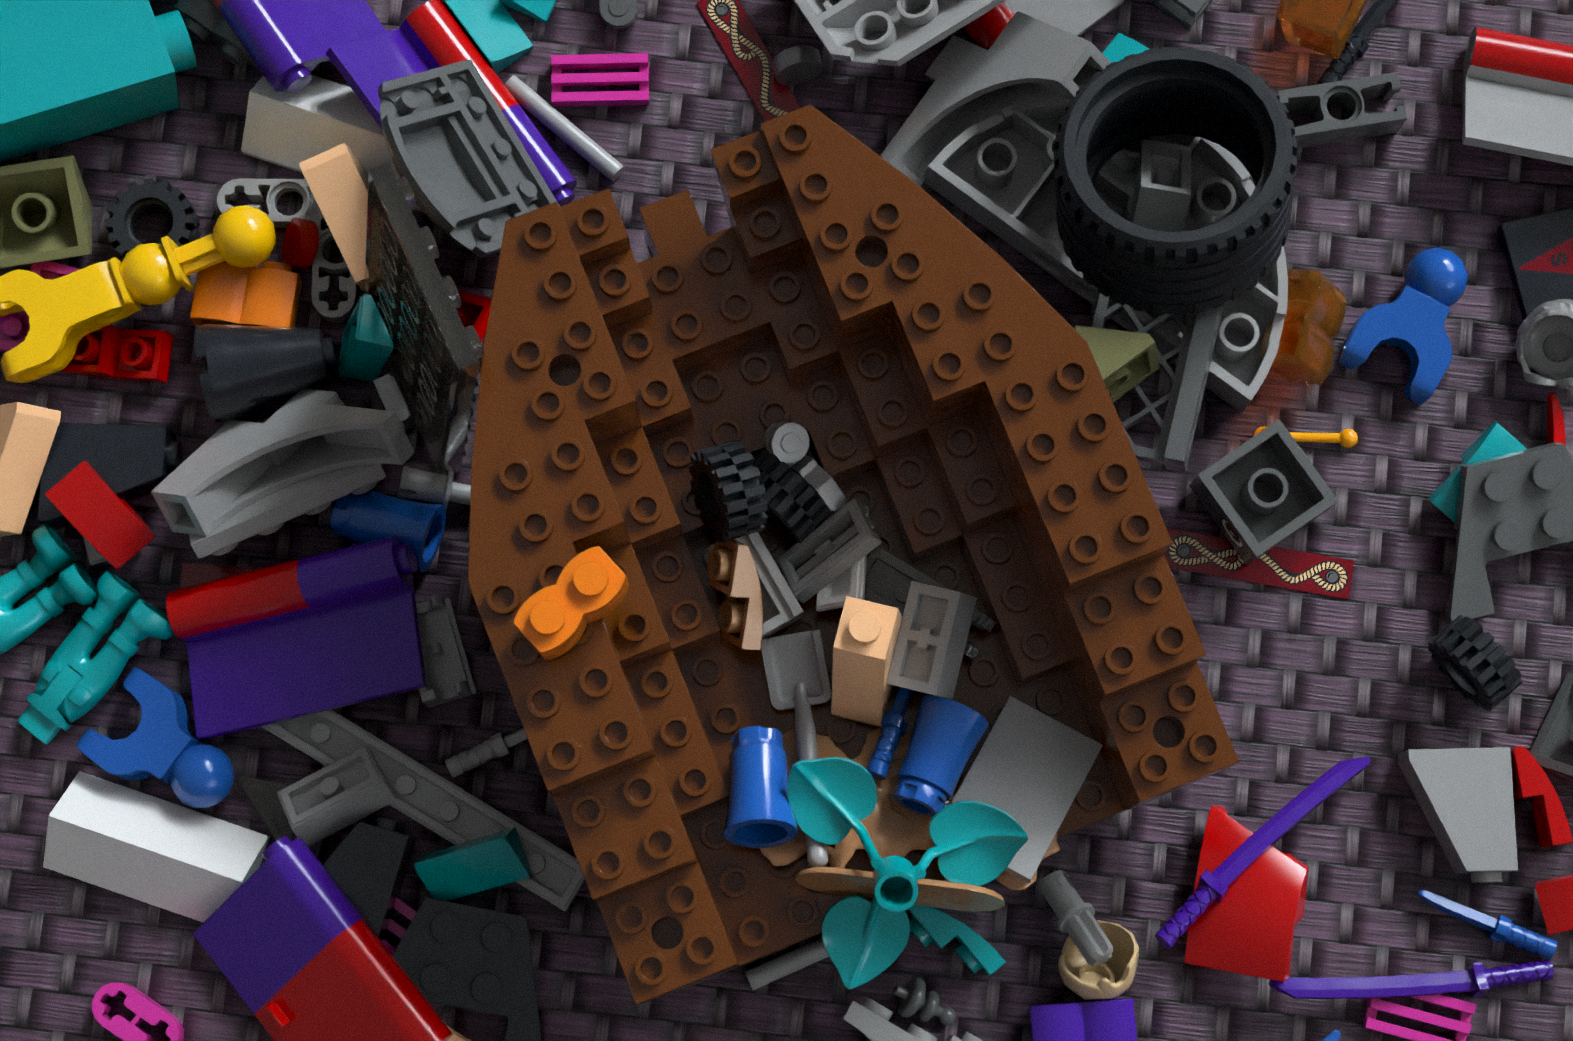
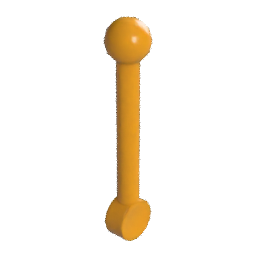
M1259 427L1253 437L1267 427ZM1344 429L1340 433L1289 432L1296 442L1340 443L1343 447L1351 448L1358 441L1357 433L1352 429Z

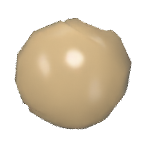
M1096 920L1113 945L1112 957L1097 966H1091L1086 962L1070 936L1065 941L1062 954L1059 957V973L1064 984L1085 1000L1098 1001L1118 997L1127 991L1133 982L1138 967L1139 946L1133 933L1118 923Z

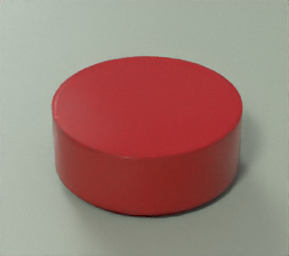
M295 217L288 223L282 244V257L285 264L295 268L306 269L313 263L319 244V231L314 221Z

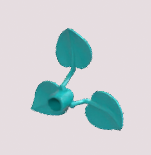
M830 757L799 760L792 765L787 783L788 800L795 820L802 831L817 842L834 845L841 842L852 828L857 833L870 858L871 866L874 868L873 884L875 895L872 902L862 895L854 894L843 897L830 906L822 921V940L825 949L847 989L856 988L874 979L885 971L902 953L910 936V923L905 910L912 907L918 897L917 880L925 878L926 869L935 857L938 856L939 870L948 881L982 886L996 879L1008 867L1020 848L1028 841L1026 830L1005 811L983 802L959 801L942 808L932 817L929 831L936 846L927 849L917 865L913 866L909 860L901 856L882 858L878 854L866 828L860 822V820L865 819L874 811L877 803L876 784L866 768L850 759Z

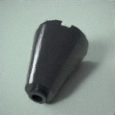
M223 324L195 326L196 358L201 357L203 373L199 374L200 383L211 419L215 420V423L227 422L330 378V368L338 366L334 340L332 337L324 338L321 329Z

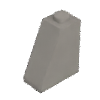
M1510 747L1408 749L1398 754V765L1455 874L1471 873V883L1503 882L1502 873L1518 870Z

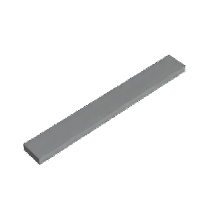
M333 710L261 726L325 766L368 745L395 798L389 805L455 845L516 827L532 876L515 882L567 912L585 882L579 862L575 857Z

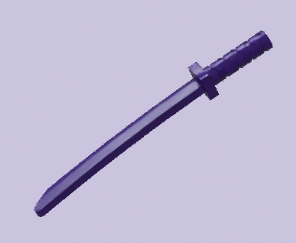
M1359 757L1340 761L1286 804L1212 873L1206 870L1200 876L1199 887L1195 890L1194 895H1191L1184 905L1175 912L1174 916L1169 918L1164 927H1161L1156 932V939L1164 947L1170 949L1178 941V938L1188 930V927H1191L1198 919V916L1203 914L1209 904L1211 905L1214 901L1220 904L1227 895L1228 887L1300 820L1366 769L1370 764V758Z
M1548 959L1536 961L1535 963L1526 962L1521 963V965L1512 964L1507 965V967H1493L1492 969H1484L1482 962L1472 963L1466 970L1376 977H1289L1285 982L1270 980L1269 986L1294 999H1365L1471 992L1472 998L1482 997L1490 988H1495L1496 986L1504 987L1510 986V984L1518 985L1525 982L1551 980L1554 976L1552 963Z

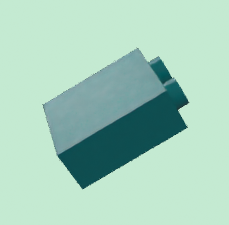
M0 0V162L180 108L175 73L197 67V62L188 31L179 10L154 16L149 0Z

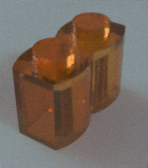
M1287 269V313L1284 317L1279 348L1271 368L1290 383L1321 385L1328 376L1333 364L1334 343L1332 339L1338 333L1345 317V294L1319 271ZM1273 319L1269 323L1263 337L1262 359L1268 345Z

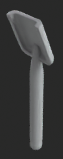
M817 629L761 639V651L771 704L778 710L795 708L794 729L798 761L818 759L816 729L810 705L825 703L832 695L821 630ZM805 833L809 865L811 867H825L829 859L827 844L817 842Z

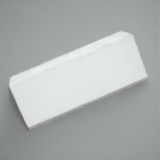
M311 74V81L295 93H287L286 90L274 91L264 76L249 91L241 148L243 154L302 173L298 163L345 143L365 168L378 199L424 213L398 174L390 156L382 129L351 87Z
M79 771L49 814L43 867L204 923L259 868L263 858L262 853L266 850L270 836Z

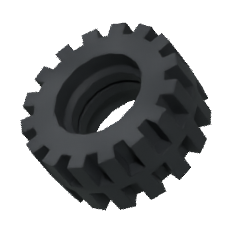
M152 178L144 179V184L138 185L134 181L128 184L130 190L126 193L120 189L115 194V197L118 199L116 204L109 203L107 212L110 214L109 219H105V228L109 232L107 236L114 249L123 259L129 251L137 245L143 244L135 238L133 228L138 217L149 209L162 208L171 214L173 225L167 236L179 247L200 238V232L197 227L200 225L193 205L177 187L174 188L169 182L163 180L160 183H156Z

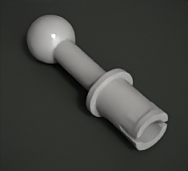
M404 466L397 498L444 505L447 510L449 501L470 505L471 485L452 482L453 471H448V475H442Z

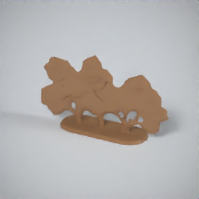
M882 727L866 734V742L862 746L860 755L850 760L859 763L867 769L872 753L876 749L878 737L881 736ZM791 729L782 735L783 749L787 753L788 776L792 765L798 761L795 729ZM907 730L905 735L899 738L892 763L889 764L890 768L886 779L877 780L873 778L877 791V803L874 811L865 819L860 820L882 858L888 856L905 857L910 851L918 849L927 850L936 846L929 831L932 817L912 812L892 798L899 783L897 776L911 741V736ZM816 733L818 759L830 757L849 759L835 746L830 736ZM970 768L962 774L951 799L945 802L944 807L952 803ZM797 822L798 835L795 839L783 845L760 848L762 855L767 857L773 866L788 865L807 853L805 833ZM852 828L841 842L835 844V849L827 846L830 867L804 869L795 877L797 884L817 892L840 896L862 895L872 900L875 895L873 872L845 869V865L853 856L855 850L865 849L857 833ZM1057 833L1043 859L1060 851L1057 843ZM1037 870L1029 884L1006 871H1003L996 880L1011 890H1025L1036 881ZM924 878L917 880L918 897L914 905L972 912L993 911L1005 906L1004 899L999 893L985 887L950 882L946 878L944 881Z

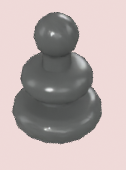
M922 978L912 979L905 988L899 985L895 986L893 994L900 997L897 1011L902 1018H909L916 1013L918 1020L922 1022H927L933 1016L943 1025H951L955 1021L956 1013L954 1009L949 1006L942 1007L939 1005L940 997L936 991H928L926 993V984Z

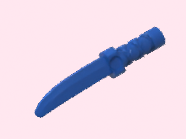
M900 687L891 712L884 713L881 721L883 725L880 733L881 736L878 737L876 749H874L866 769L874 779H886L890 768L889 764L892 763L899 738L905 735L908 723L904 721V716L913 690Z
M1425 890L1418 891L1417 895L1422 900L1438 910L1489 931V939L1499 943L1501 941L1509 944L1512 943L1514 946L1522 949L1525 948L1526 951L1537 953V955L1549 960L1556 951V940L1543 935L1540 936L1539 933L1531 930L1528 931L1524 927L1515 926L1514 923H1511L1510 918L1499 915L1495 919Z

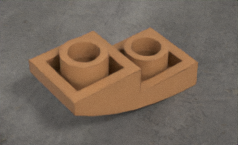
M736 539L723 543L715 541V548L708 557L707 571L710 578L709 585L726 594V600L722 603L718 615L719 627L721 629L720 637L740 649L760 650L763 626L762 594L758 573L749 547Z

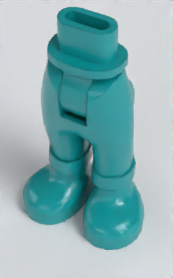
M46 523L34 530L32 534V540L36 547L34 557L31 560L26 558L17 565V568L0 576V655L29 637L52 617L60 615L66 610V604L77 602L81 605H91L98 599L97 586L92 577L81 565L74 563L77 560L76 555L58 533ZM62 571L58 581L51 587L46 586L35 597L20 607L13 609L14 604L31 590L45 583L46 579L53 574Z
M106 570L98 579V600L95 608L89 607L81 616L82 619L52 655L40 674L34 690L35 693H30L26 697L30 705L17 720L25 729L47 745H49L61 728L68 731L72 726L71 722L73 723L85 715L106 695L120 676L130 657H133L140 649L138 644L140 641L147 637L169 639L174 635L168 616L151 603L139 599L141 597L140 593L111 571ZM128 611L119 629L114 630L108 638L109 641L93 659H90L91 653L100 640L114 626L113 621L121 613Z

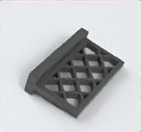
M1100 293L1092 327L1104 328L1106 320L1124 310L1138 333L1150 334L1173 320L1183 334L1181 345L1163 356L1156 347L1159 369L1162 367L1172 382L1170 393L1151 404L1139 384L1136 385L1133 389L1145 406V409L1122 422V425L1126 432V430L1151 415L1161 430L1157 450L1135 445L1126 432L1136 458L1163 464L1166 469L1186 473L1224 305L1215 309L1211 307L1205 309L1204 312L1195 314L1194 312H1188L1186 325L1179 315L1165 313L1143 327L1129 305L1125 304L1123 306L1116 303L1109 308L1111 297H1105ZM1178 357L1174 373L1168 363ZM1167 405L1164 421H1162L1156 411Z

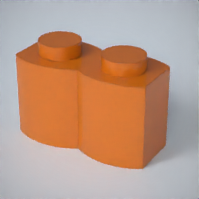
M223 261L198 271L190 319L195 326L223 324L295 328L302 281L298 273L292 272V267L285 263L265 261L262 267L241 268L231 266Z
M600 546L589 548L575 556L564 567L556 585L545 587L530 596L520 607L513 623L545 661L557 658L569 651L580 640L587 623L607 616L622 602L629 588L627 577Z

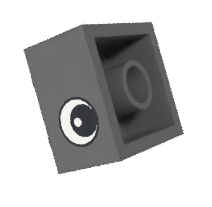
M1280 419L1199 473L1189 485L1246 566L1323 515L1338 502L1336 496Z

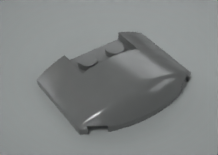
M471 59L382 82L378 87L380 119L384 138L396 170L407 190L425 215L456 243L480 258L501 251L505 222L507 220L557 202Z

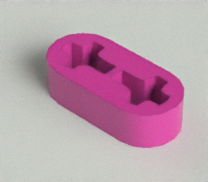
M109 983L102 986L95 993L92 1000L94 1018L101 1026L121 1040L151 1041V1033L140 1026L144 1020L154 1026H160L165 1021L169 1025L165 1034L171 1038L170 1041L184 1040V1028L181 1021L173 1013L134 986L127 983ZM124 993L127 996L124 1000L125 1007L136 1014L133 1020L125 1015H115L111 1019L108 1016L111 1006L106 1002L108 996L119 997Z

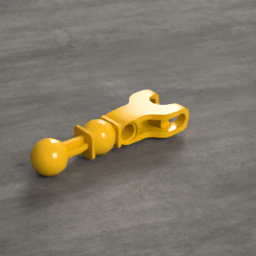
M246 205L229 208L219 216L212 234L180 247L170 237L165 236L161 238L163 245L156 243L137 245L125 255L122 262L113 257L108 261L87 266L53 280L44 279L34 272L20 269L0 276V317L25 311L29 316L30 330L25 340L13 349L5 352L1 358V367L5 379L15 383H27L66 368L74 357L77 345L83 336L141 311V304L158 305L167 303L178 294L181 286L187 291L193 290L194 285L190 277L191 274L223 261L231 266L241 268L260 265L270 257L276 244L273 222L259 208Z

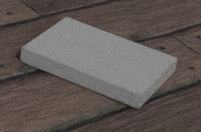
M1010 696L952 803L959 801L987 803L1005 811L1020 823L1027 832L1028 841L1020 848L1004 871L1029 884L1103 745Z

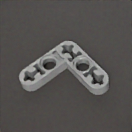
M239 178L225 183L219 190L217 197L218 208L221 213L233 207L229 203L237 201L239 193L245 192L248 199L252 202H264L262 193L268 192L266 204L269 211L268 216L273 222L274 228H287L288 223L295 217L315 222L319 231V244L312 264L311 297L313 306L319 315L328 322L342 323L349 320L359 300L360 287L355 283L345 261L334 264L324 259L325 247L335 239L329 228L324 230L327 223L306 179ZM286 192H297L303 197V206L294 215H282L277 211L278 199ZM246 205L259 208L261 211L264 212L260 205ZM324 272L339 276V289L344 297H348L347 301L339 302L338 310H331L329 304L323 301L324 297H330L333 293V281L330 276L323 277ZM349 273H350V277H349V278H346V277L341 276V275H346V274H349Z

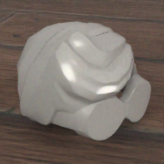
M1558 299L1544 302L1538 305L1519 326L1515 346L1517 360L1522 366L1526 382L1573 390V300ZM1529 368L1534 369L1538 374L1531 373Z

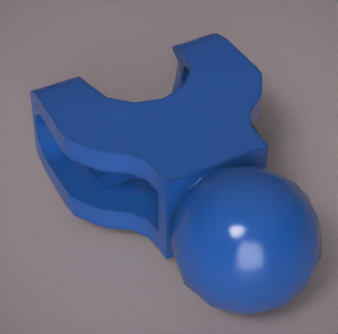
M1429 248L1415 254L1405 271V287L1398 293L1392 303L1379 304L1364 312L1357 319L1338 357L1340 365L1350 370H1356L1361 364L1366 362L1375 347L1383 344L1399 347L1408 355L1411 365L1408 382L1404 388L1405 397L1419 406L1431 397L1452 360L1451 342L1445 332L1444 322L1451 309L1449 306L1457 303L1462 297L1468 282L1467 271L1463 261L1452 251L1442 248Z
M134 667L125 678L123 684L124 688L135 697L141 706L142 718L137 730L127 738L112 740L93 729H88L78 740L77 748L103 770L123 780L140 781L150 777H158L160 780L171 784L174 794L183 804L192 808H208L217 805L229 795L234 783V769L230 758L221 749L212 745H204L192 735L189 709L182 696L148 673Z

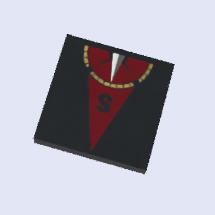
M1573 208L1502 223L1498 227V232L1522 320H1525L1538 305L1544 302L1558 299L1573 300Z

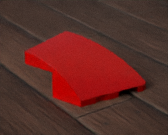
M1213 805L1209 811L1193 895L1199 887L1200 876L1206 870L1212 873L1255 833L1228 816L1227 810L1222 806ZM1272 845L1228 887L1227 895L1220 904L1216 901L1211 905L1209 904L1203 914L1198 916V919L1191 927H1188L1184 963L1285 982L1290 976L1294 927L1304 916L1309 867L1289 853H1283Z

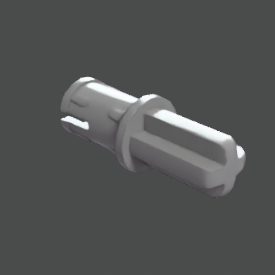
M1054 871L1044 877L1038 885V890L1043 894L1058 917L1057 926L1062 933L1069 934L1089 965L1097 966L1108 961L1112 957L1113 945L1094 918L1095 908L1093 905L1084 903L1065 871Z

